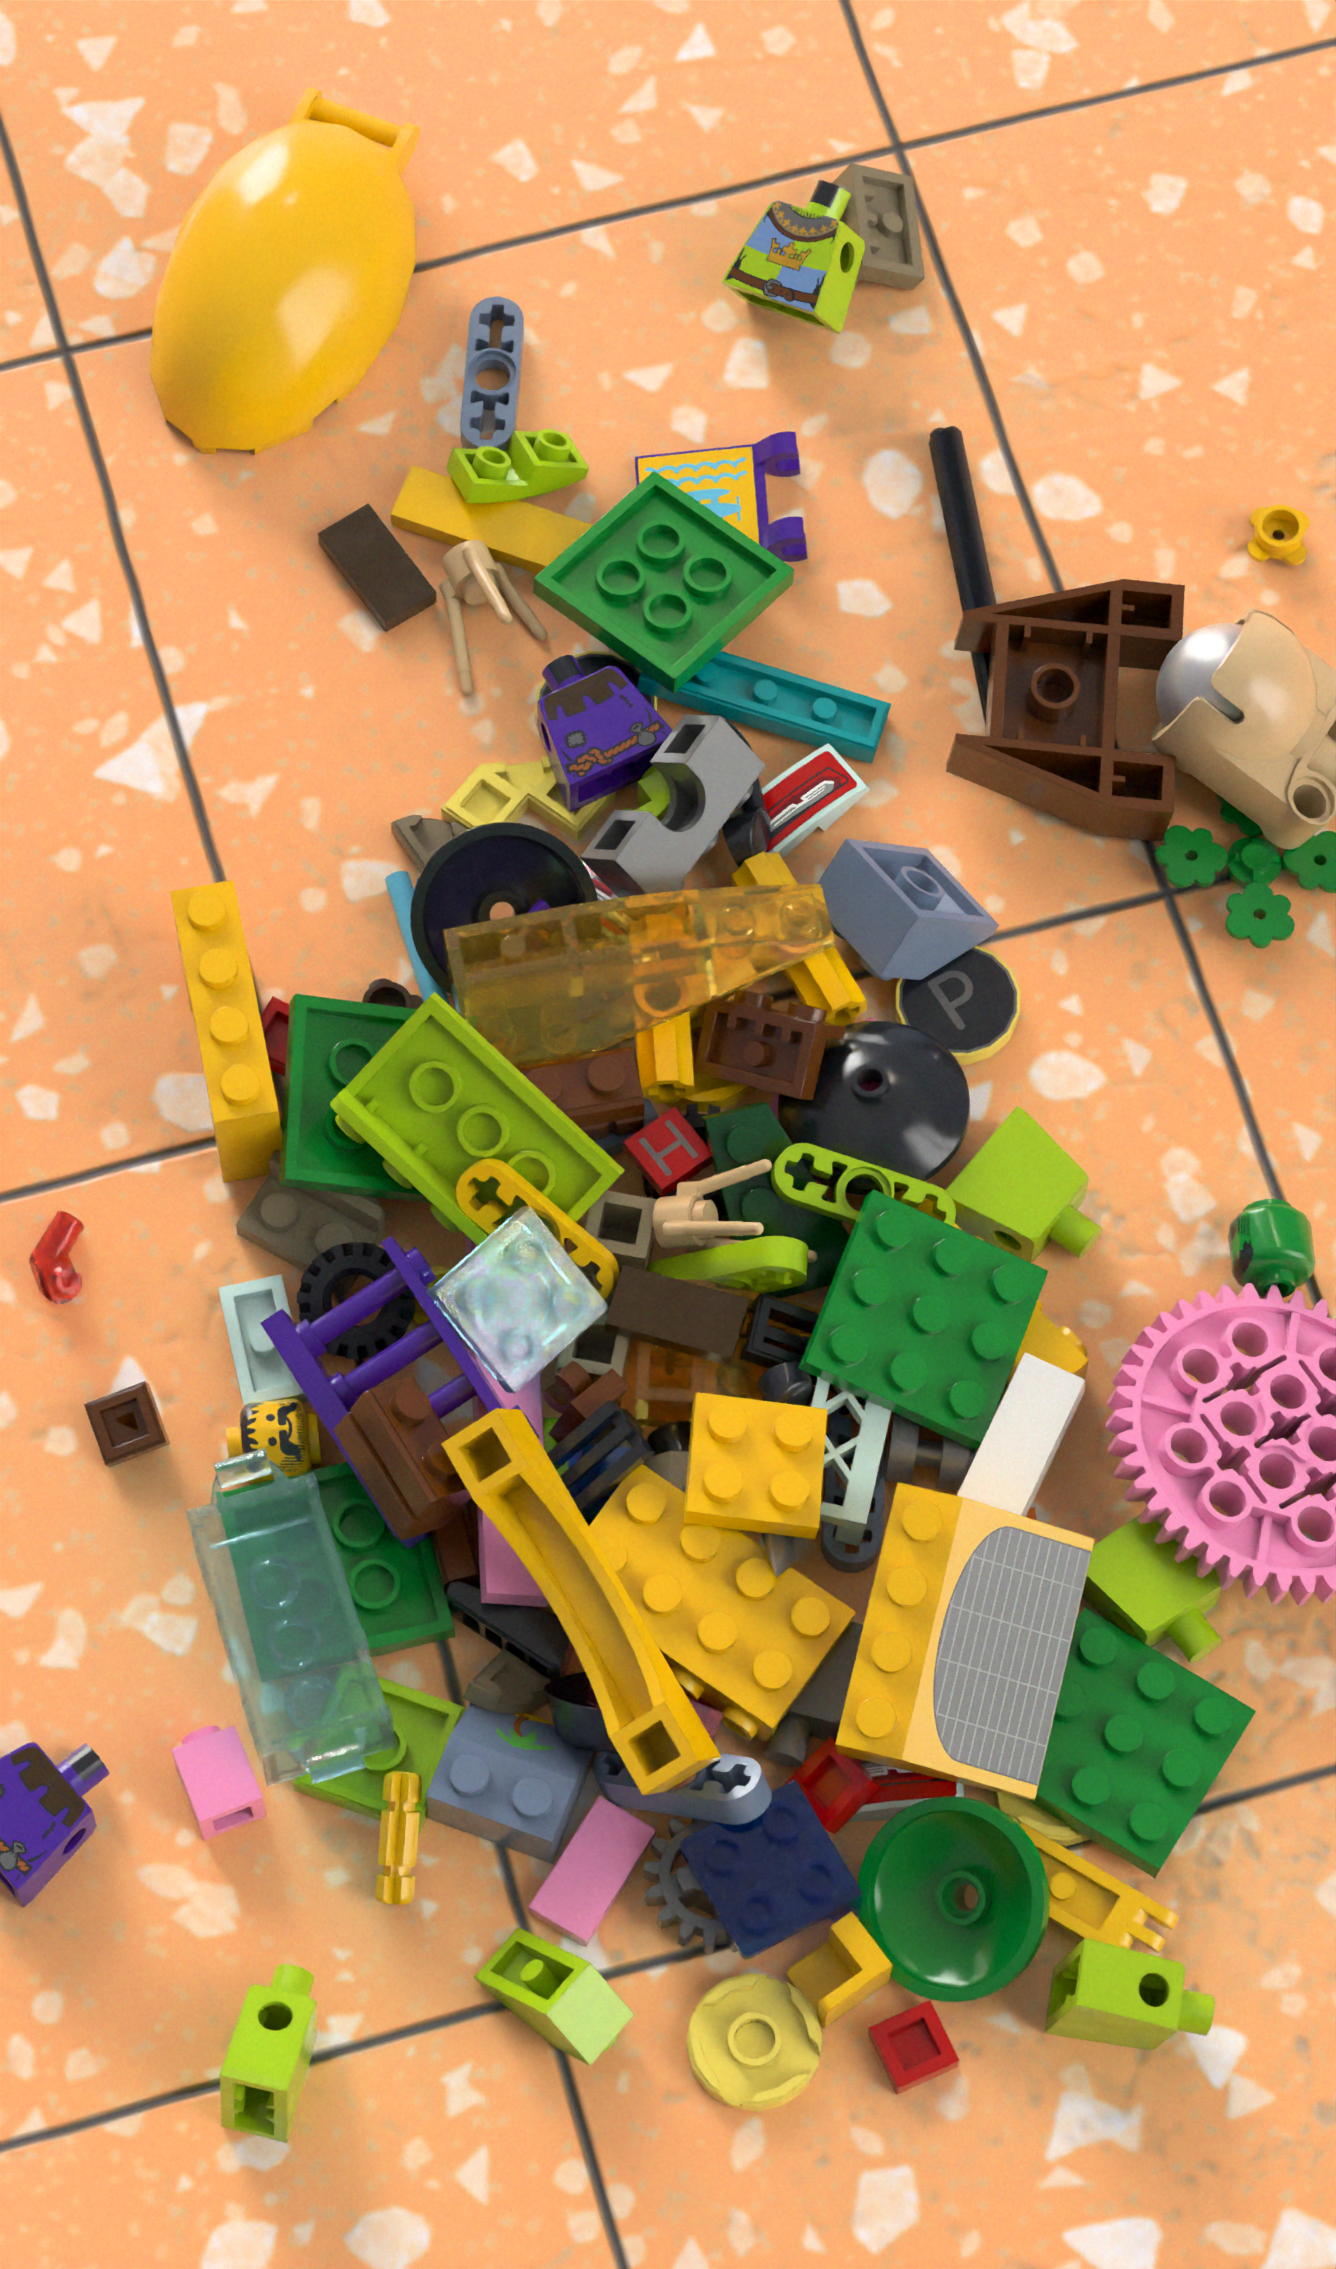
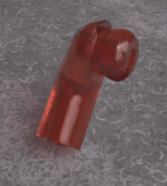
M57 1211L29 1257V1266L39 1293L55 1304L70 1302L80 1293L82 1288V1277L80 1273L76 1274L68 1254L85 1227L80 1220L64 1211Z

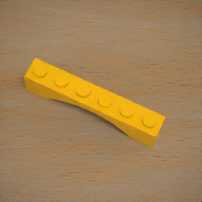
M495 1408L441 1443L474 1502L492 1521L516 1552L558 1617L591 1683L604 1718L608 1736L642 1795L667 1792L720 1759L719 1751L522 1410Z

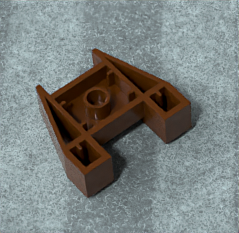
M1120 579L963 611L954 641V650L990 654L985 736L956 733L947 760L946 772L1100 836L1162 842L1174 813L1176 757L1166 754L1114 749L1119 667L1160 671L1168 653L1182 639L1185 585Z

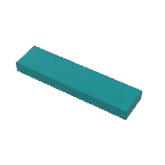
M723 651L714 656L674 694L643 672H641L637 686L639 692L706 713L719 714L726 719L821 748L829 743L839 754L870 764L873 763L891 707V703Z

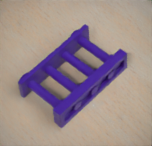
M391 1235L382 1241L381 1244L395 1264V1268L312 1323L305 1319L297 1324L283 1309H280L260 1324L393 1535L404 1546L411 1549L429 1537L430 1533L427 1532L406 1540L399 1539L334 1433V1428L347 1413L351 1412V1407L364 1392L378 1386L442 1342H445L463 1370V1373L428 1395L431 1406L438 1418L442 1419L476 1395H479L489 1412L495 1408H507L429 1289L428 1284L436 1280L437 1277L416 1246L406 1252ZM411 1289L429 1317V1320L344 1376L339 1371L331 1377L319 1359L320 1356L328 1352L325 1345ZM518 1404L511 1408L522 1410ZM525 1415L527 1421L529 1422V1424H530L531 1428L533 1429L534 1433L536 1434L537 1438H539V1435H538V1433L536 1432L535 1428L533 1427V1425L531 1424V1422L529 1421V1419H528L527 1416Z

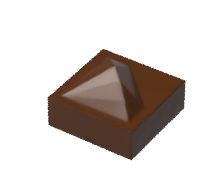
M146 1381L84 1404L104 1463L108 1467L170 1444L152 1390Z

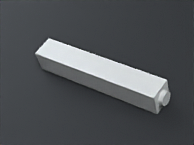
M1025 1352L957 1496L1026 1517L1085 1393V1379Z

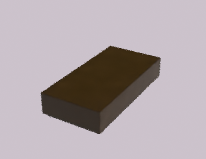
M369 503L318 533V544L385 632L437 602L434 588Z
M623 1264L605 1321V1332L731 1366L749 1309L750 1299Z

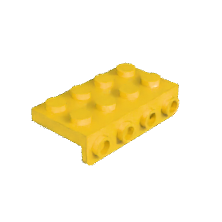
M641 1464L620 1483L589 1525V1528L689 1701L696 1702L701 1697L721 1711L719 1719L729 1730L746 1740H752L755 1735L767 1742L776 1731L782 1718L850 1625L856 1611L791 1566L776 1578L766 1549L739 1530L683 1523L685 1493Z

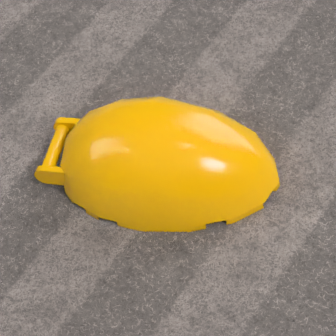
M308 87L288 125L260 135L223 163L184 215L154 305L150 376L165 421L168 420L192 439L193 446L202 454H215L218 448L253 449L255 455L306 433L314 426L313 419L333 401L339 404L359 385L397 328L409 293V282L416 264V211L401 176L416 148L420 135L419 126L408 122L403 127L322 98V91ZM377 143L388 146L392 149L389 152L387 149L378 145Z

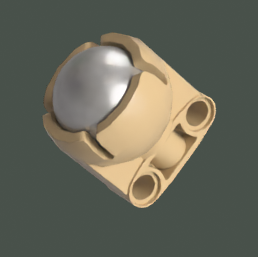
M1253 608L1247 609L1233 623L1208 625L1191 632L1181 639L1166 656L1158 675L1156 702L1160 718L1151 734L1153 745L1159 754L1175 756L1177 769L1196 777L1259 825L1264 836L1272 844L1282 849L1290 850L1300 847L1336 815V670L1302 645L1293 631L1273 615Z

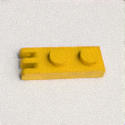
M1023 1822L1021 1823L1020 1827L1032 1840L1045 1868L1050 1900L1049 1921L1081 1940L1086 1938L1130 1949L1135 1940L1154 1952H1160L1165 1940L1143 1925L1149 1917L1160 1926L1173 1930L1179 1919L1175 1913Z

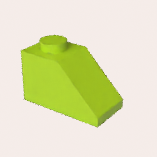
M519 1927L474 1976L484 1989L553 2047L590 2066L601 2053L608 2050L614 2044L618 2033L635 2015L590 1962Z

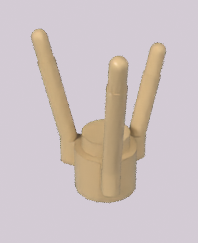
M480 540L462 542L452 547L442 559V566L448 578L439 584L447 604L457 673L459 675L461 692L465 696H470L473 693V684L460 605L461 599H465L470 605H478L489 601L500 621L508 625L512 622L513 618L499 592L500 590L539 641H545L548 637L547 631L541 625L536 615L510 582L502 564L494 562L487 545Z
M763 1159L700 1181L679 1182L677 1184L676 1196L658 1198L653 1210V1228L660 1247L664 1249L686 1247L690 1253L741 1242V1240L718 1238L715 1236L760 1235L764 1231V1227L760 1222L718 1221V1212L712 1200H703V1195L768 1172L772 1168L771 1161ZM808 1250V1263H814L817 1260V1253L813 1250Z

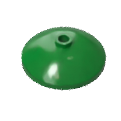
M960 1796L938 1797L917 1802L906 1807L886 1822L878 1831L865 1853L857 1884L859 1921L892 1963L890 1977L907 1990L919 1996L942 2002H963L987 1997L1002 1990L1017 1979L1029 1966L1046 1932L1050 1900L1048 1879L1041 1857L1032 1840L1019 1824L1006 1813L988 1803ZM969 1885L973 1886L978 1894V1902L973 1909L969 1908L964 1901V1891Z

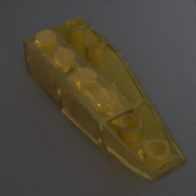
M821 884L752 885L635 895L568 905L443 930L445 960L456 1012L516 1068L597 1053L835 946V938Z

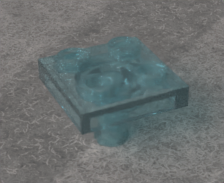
M521 1207L426 1292L505 1392L514 1394L610 1308L531 1207Z

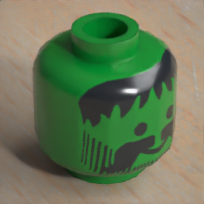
M1279 1199L1255 1201L1247 1205L1243 1212L1230 1224L1228 1241L1233 1277L1240 1286L1244 1287L1246 1283H1252L1258 1295L1264 1297L1271 1285H1277L1282 1298L1291 1295L1295 1288L1303 1285L1313 1275L1315 1253L1312 1227L1306 1215L1292 1207L1290 1203Z

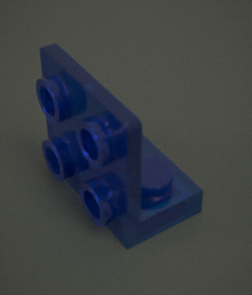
M796 1779L772 1791V1800L769 1807L756 1819L738 1825L715 1822L683 1839L680 1843L681 1854L739 1954L745 1960L757 1956L828 1916L834 1924L851 1911L857 1917L858 1910L861 1909L863 1893Z

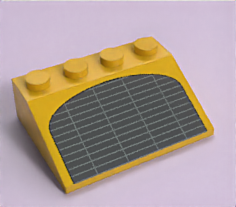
M898 1482L835 1743L838 1754L1035 1801L1095 1539L964 1497Z

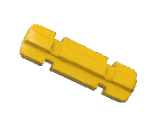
M392 1771L384 1777L382 1800L388 1801L387 1809L381 1812L378 1864L383 1865V1873L377 1874L375 1894L377 1901L384 1904L406 1905L411 1903L414 1898L415 1876L410 1875V1868L416 1866L420 1812L415 1811V1803L421 1802L422 1792L421 1775L414 1772Z

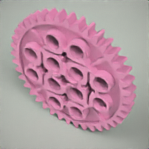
M1246 1283L1237 1297L1228 1285H1222L1214 1298L1205 1290L1199 1291L1191 1304L1184 1299L1179 1300L1169 1314L1162 1311L1150 1327L1146 1326L1121 1361L1123 1365L1112 1382L1117 1388L1108 1399L1107 1406L1113 1409L1114 1412L1106 1423V1429L1117 1435L1109 1445L1108 1453L1124 1458L1114 1471L1115 1478L1134 1480V1483L1124 1495L1125 1500L1130 1502L1144 1501L1147 1505L1137 1520L1140 1524L1158 1521L1162 1525L1154 1541L1157 1544H1162L1175 1539L1179 1546L1174 1560L1178 1563L1192 1555L1199 1558L1196 1573L1198 1577L1203 1578L1215 1568L1220 1571L1221 1589L1226 1591L1236 1579L1243 1580L1245 1597L1248 1599H1252L1261 1586H1266L1267 1594L1272 1604H1278L1288 1592V1589L1297 1606H1303L1313 1592L1321 1603L1324 1604L1328 1603L1336 1593V1318L1332 1320L1327 1317L1328 1307L1327 1301L1321 1299L1310 1310L1305 1308L1302 1291L1296 1290L1288 1303L1282 1301L1277 1285H1271L1264 1297L1260 1299L1252 1283ZM1236 1347L1243 1349L1249 1356L1242 1354ZM1322 1371L1329 1374L1335 1381L1326 1377ZM1186 1373L1193 1375L1200 1383L1191 1380ZM1252 1385L1248 1392L1244 1390ZM1225 1389L1228 1391L1225 1394L1221 1395ZM1273 1398L1281 1401L1287 1408L1280 1406ZM1224 1425L1231 1427L1238 1436L1229 1432ZM1311 1450L1318 1452L1325 1461L1318 1458ZM1173 1451L1183 1455L1189 1463L1180 1460ZM1262 1477L1269 1479L1276 1488L1269 1486ZM1329 1489L1324 1496L1320 1494L1325 1490ZM1301 1494L1305 1495L1304 1498L1296 1501ZM1211 1504L1220 1507L1227 1516L1218 1513ZM1300 1529L1308 1532L1315 1541L1306 1538Z

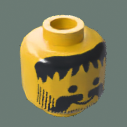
M298 1399L245 1404L239 1413V1427L226 1428L229 1466H242L244 1477L250 1485L281 1477L300 1476L312 1470V1466L322 1465L317 1413L307 1414L305 1406Z

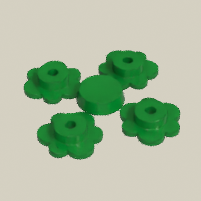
M1217 793V799L1222 804L1220 810L1221 819L1228 824L1237 823L1239 830L1251 837L1237 840L1232 844L1227 853L1221 845L1212 843L1213 835L1205 828H1197L1191 832L1187 827L1175 825L1166 830L1163 837L1164 845L1156 850L1155 860L1160 866L1166 867L1165 876L1167 881L1179 888L1188 887L1193 882L1199 886L1207 887L1214 882L1215 872L1221 871L1227 864L1228 874L1238 886L1245 889L1243 894L1234 893L1227 899L1226 908L1230 914L1225 922L1226 931L1235 939L1245 940L1249 938L1250 943L1256 948H1266L1272 940H1287L1294 931V921L1288 915L1291 908L1290 900L1283 895H1273V891L1269 887L1280 874L1282 865L1289 873L1298 876L1297 882L1301 888L1311 891L1319 886L1325 892L1336 893V832L1323 831L1317 836L1313 835L1300 847L1291 850L1287 849L1282 859L1280 852L1272 843L1256 837L1263 834L1260 826Z

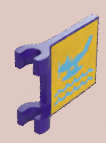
M796 432L774 433L757 443L749 445L635 457L636 485H639L655 471L780 560L796 562L808 559L803 517H785L769 524L765 473L777 477H790L801 474Z

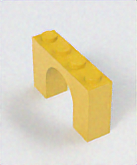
M234 880L170 891L180 957L190 1010L193 1012L223 1183L269 1175L268 1161L275 1150L281 1152L282 1133Z

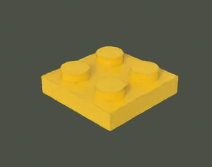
M696 1392L692 1407L683 1523L815 1539L820 1522L827 1409Z

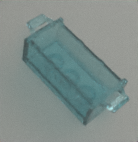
M265 1448L213 1463L216 1477L212 1488L211 1503L187 1510L186 1516L192 1546L266 1785L271 1786L306 1774L310 1775L312 1784H316L364 1769L363 1757L396 1747L393 1717L389 1705L385 1703L369 1653L368 1641L364 1629L361 1628L345 1578L344 1566L339 1552L337 1553L321 1503L315 1473L289 1480L280 1468L268 1459ZM269 1474L273 1476L275 1482L273 1484L226 1498L223 1497L221 1490L223 1488Z

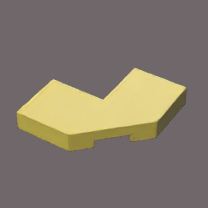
M548 756L542 757V761L505 765V761L479 764L441 808L442 818L448 823L454 821L466 829L493 822L516 823L527 809L530 808L567 835L579 841L616 798V792L569 813Z

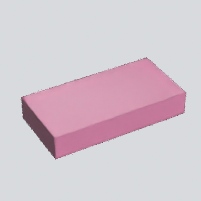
M599 1796L529 1905V1913L587 1947L647 1852L653 1838L656 1837L657 1829Z

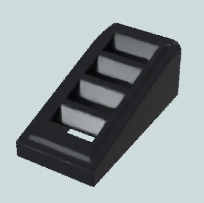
M458 1581L450 1582L446 1595L453 1618L499 1649H506L549 1680L553 1681L565 1676L574 1647L556 1614L533 1606L481 1603V1589Z

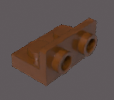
M736 989L734 1000L709 996L693 1067L694 1072L798 1099L813 1100L826 1039L844 1040L846 1027L825 1022L827 1010L790 1002L788 1012L772 1009L773 997L757 992Z

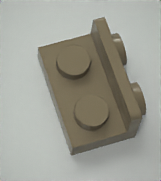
M850 163L832 183L851 194L840 221L861 237L865 244L855 285L862 279L913 290L924 279L913 176Z
M275 1150L268 1161L269 1176L236 1224L237 1235L302 1271L307 1270L319 1254L331 1247L355 1241L369 1242L379 1246L387 1234L385 1211L381 1208L382 1205L376 1197L279 1186L281 1152ZM355 1274L344 1277L337 1283L334 1289L347 1295L359 1275Z

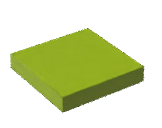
M342 1664L294 1781V1790L381 1821V1812L387 1809L388 1801L382 1800L385 1775L392 1771L417 1773L422 1778L421 1802L415 1803V1811L420 1812L418 1833L420 1835L427 1817V1791L448 1739L465 1713L466 1707Z

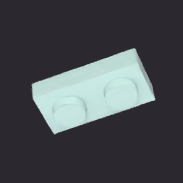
M282 1274L219 1287V1297L243 1406L253 1402L298 1399L302 1403L309 1402L260 1324L280 1309H283L291 1317Z

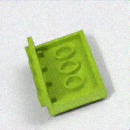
M436 992L427 998L355 1078L330 1102V1106L338 1114L335 1117L337 1125L348 1137L359 1144H364L367 1141L383 1156L385 1160L382 1164L387 1173L403 1187L411 1189L414 1186L432 1203L430 1210L444 1227L454 1233L462 1231L480 1248L477 1251L479 1258L493 1273L502 1278H506L509 1275L518 1282L531 1270L461 1210L456 1199V1186L461 1175L479 1160L488 1158L501 1160L577 1222L625 1171ZM492 1176L485 1182L479 1181L475 1177L473 1179L479 1186V1191L475 1197L480 1203L485 1204L490 1199H495L508 1210L499 1219L506 1227L512 1216L522 1206L527 1204L518 1197L511 1207L508 1206L496 1194L501 1184ZM536 1215L523 1219L520 1226V1234L523 1241L529 1247L536 1250H544L553 1245L555 1231L547 1219Z

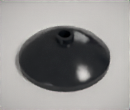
M493 822L467 829L444 843L430 857L417 879L410 905V929L416 952L430 976L447 993L468 1005L481 1008L492 997L476 979L475 974L530 908L541 898L590 956L592 955L598 937L600 922L599 902L592 878L583 862L573 850L554 835L537 827L515 822ZM499 902L509 903L513 909L511 920L504 925H497L490 918L491 908Z
M864 1021L844 1026L846 1027L844 1040L826 1039L813 1100L798 1099L779 1094V1123L793 1145L798 1143L812 1144L925 1182L950 1162L961 1146L968 1129L970 1095L962 1068L952 1053L941 1042L926 1032L912 1026L890 1021ZM867 1082H879L881 1084L874 1091H865L860 1088ZM802 1158L805 1165L810 1171L811 1161ZM832 1166L833 1171L829 1179L813 1174L812 1176L820 1183L834 1188L835 1183L843 1174V1170ZM866 1177L852 1179L848 1182L845 1193L868 1195L873 1189L881 1191L873 1180ZM894 1187V1193L904 1191L903 1189Z

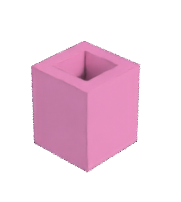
M235 1725L220 1730L218 1726H207L185 1736L182 1739L181 1746L171 1749L178 1776L203 1840L266 1817L263 1796Z

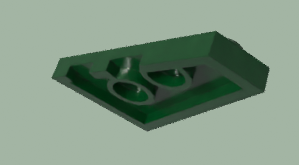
M764 1101L702 1117L715 1175L763 1159L770 1160L773 1167L779 1155L786 1148L793 1145L773 1111ZM802 1158L795 1167L785 1165L784 1172L793 1176L794 1182L792 1187L796 1190L802 1191L809 1182L817 1183ZM772 1168L768 1172L719 1189L726 1221L760 1222L764 1227V1231L760 1235L730 1236V1239L746 1241L765 1236H785L807 1244L808 1250H813L817 1253V1260L807 1265V1279L804 1284L764 1293L765 1295L780 1299L832 1284L850 1238L840 1220L782 1200L776 1194L771 1183ZM823 1194L822 1199L828 1201L825 1195ZM758 1295L746 1297L747 1299H750L749 1306H752L753 1300Z

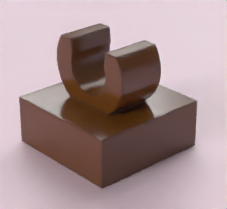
M571 1361L554 1376L556 1382L542 1393L548 1405L562 1414L548 1434L559 1443L608 1400L615 1401L618 1404L630 1388V1385L613 1368L596 1382L592 1383L586 1370L575 1361Z

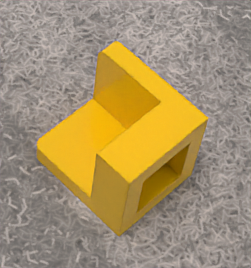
M851 1911L830 1926L827 1942L788 1969L787 1980L792 1986L803 1993L815 2009L818 2021L825 2029L889 1983L893 1965Z

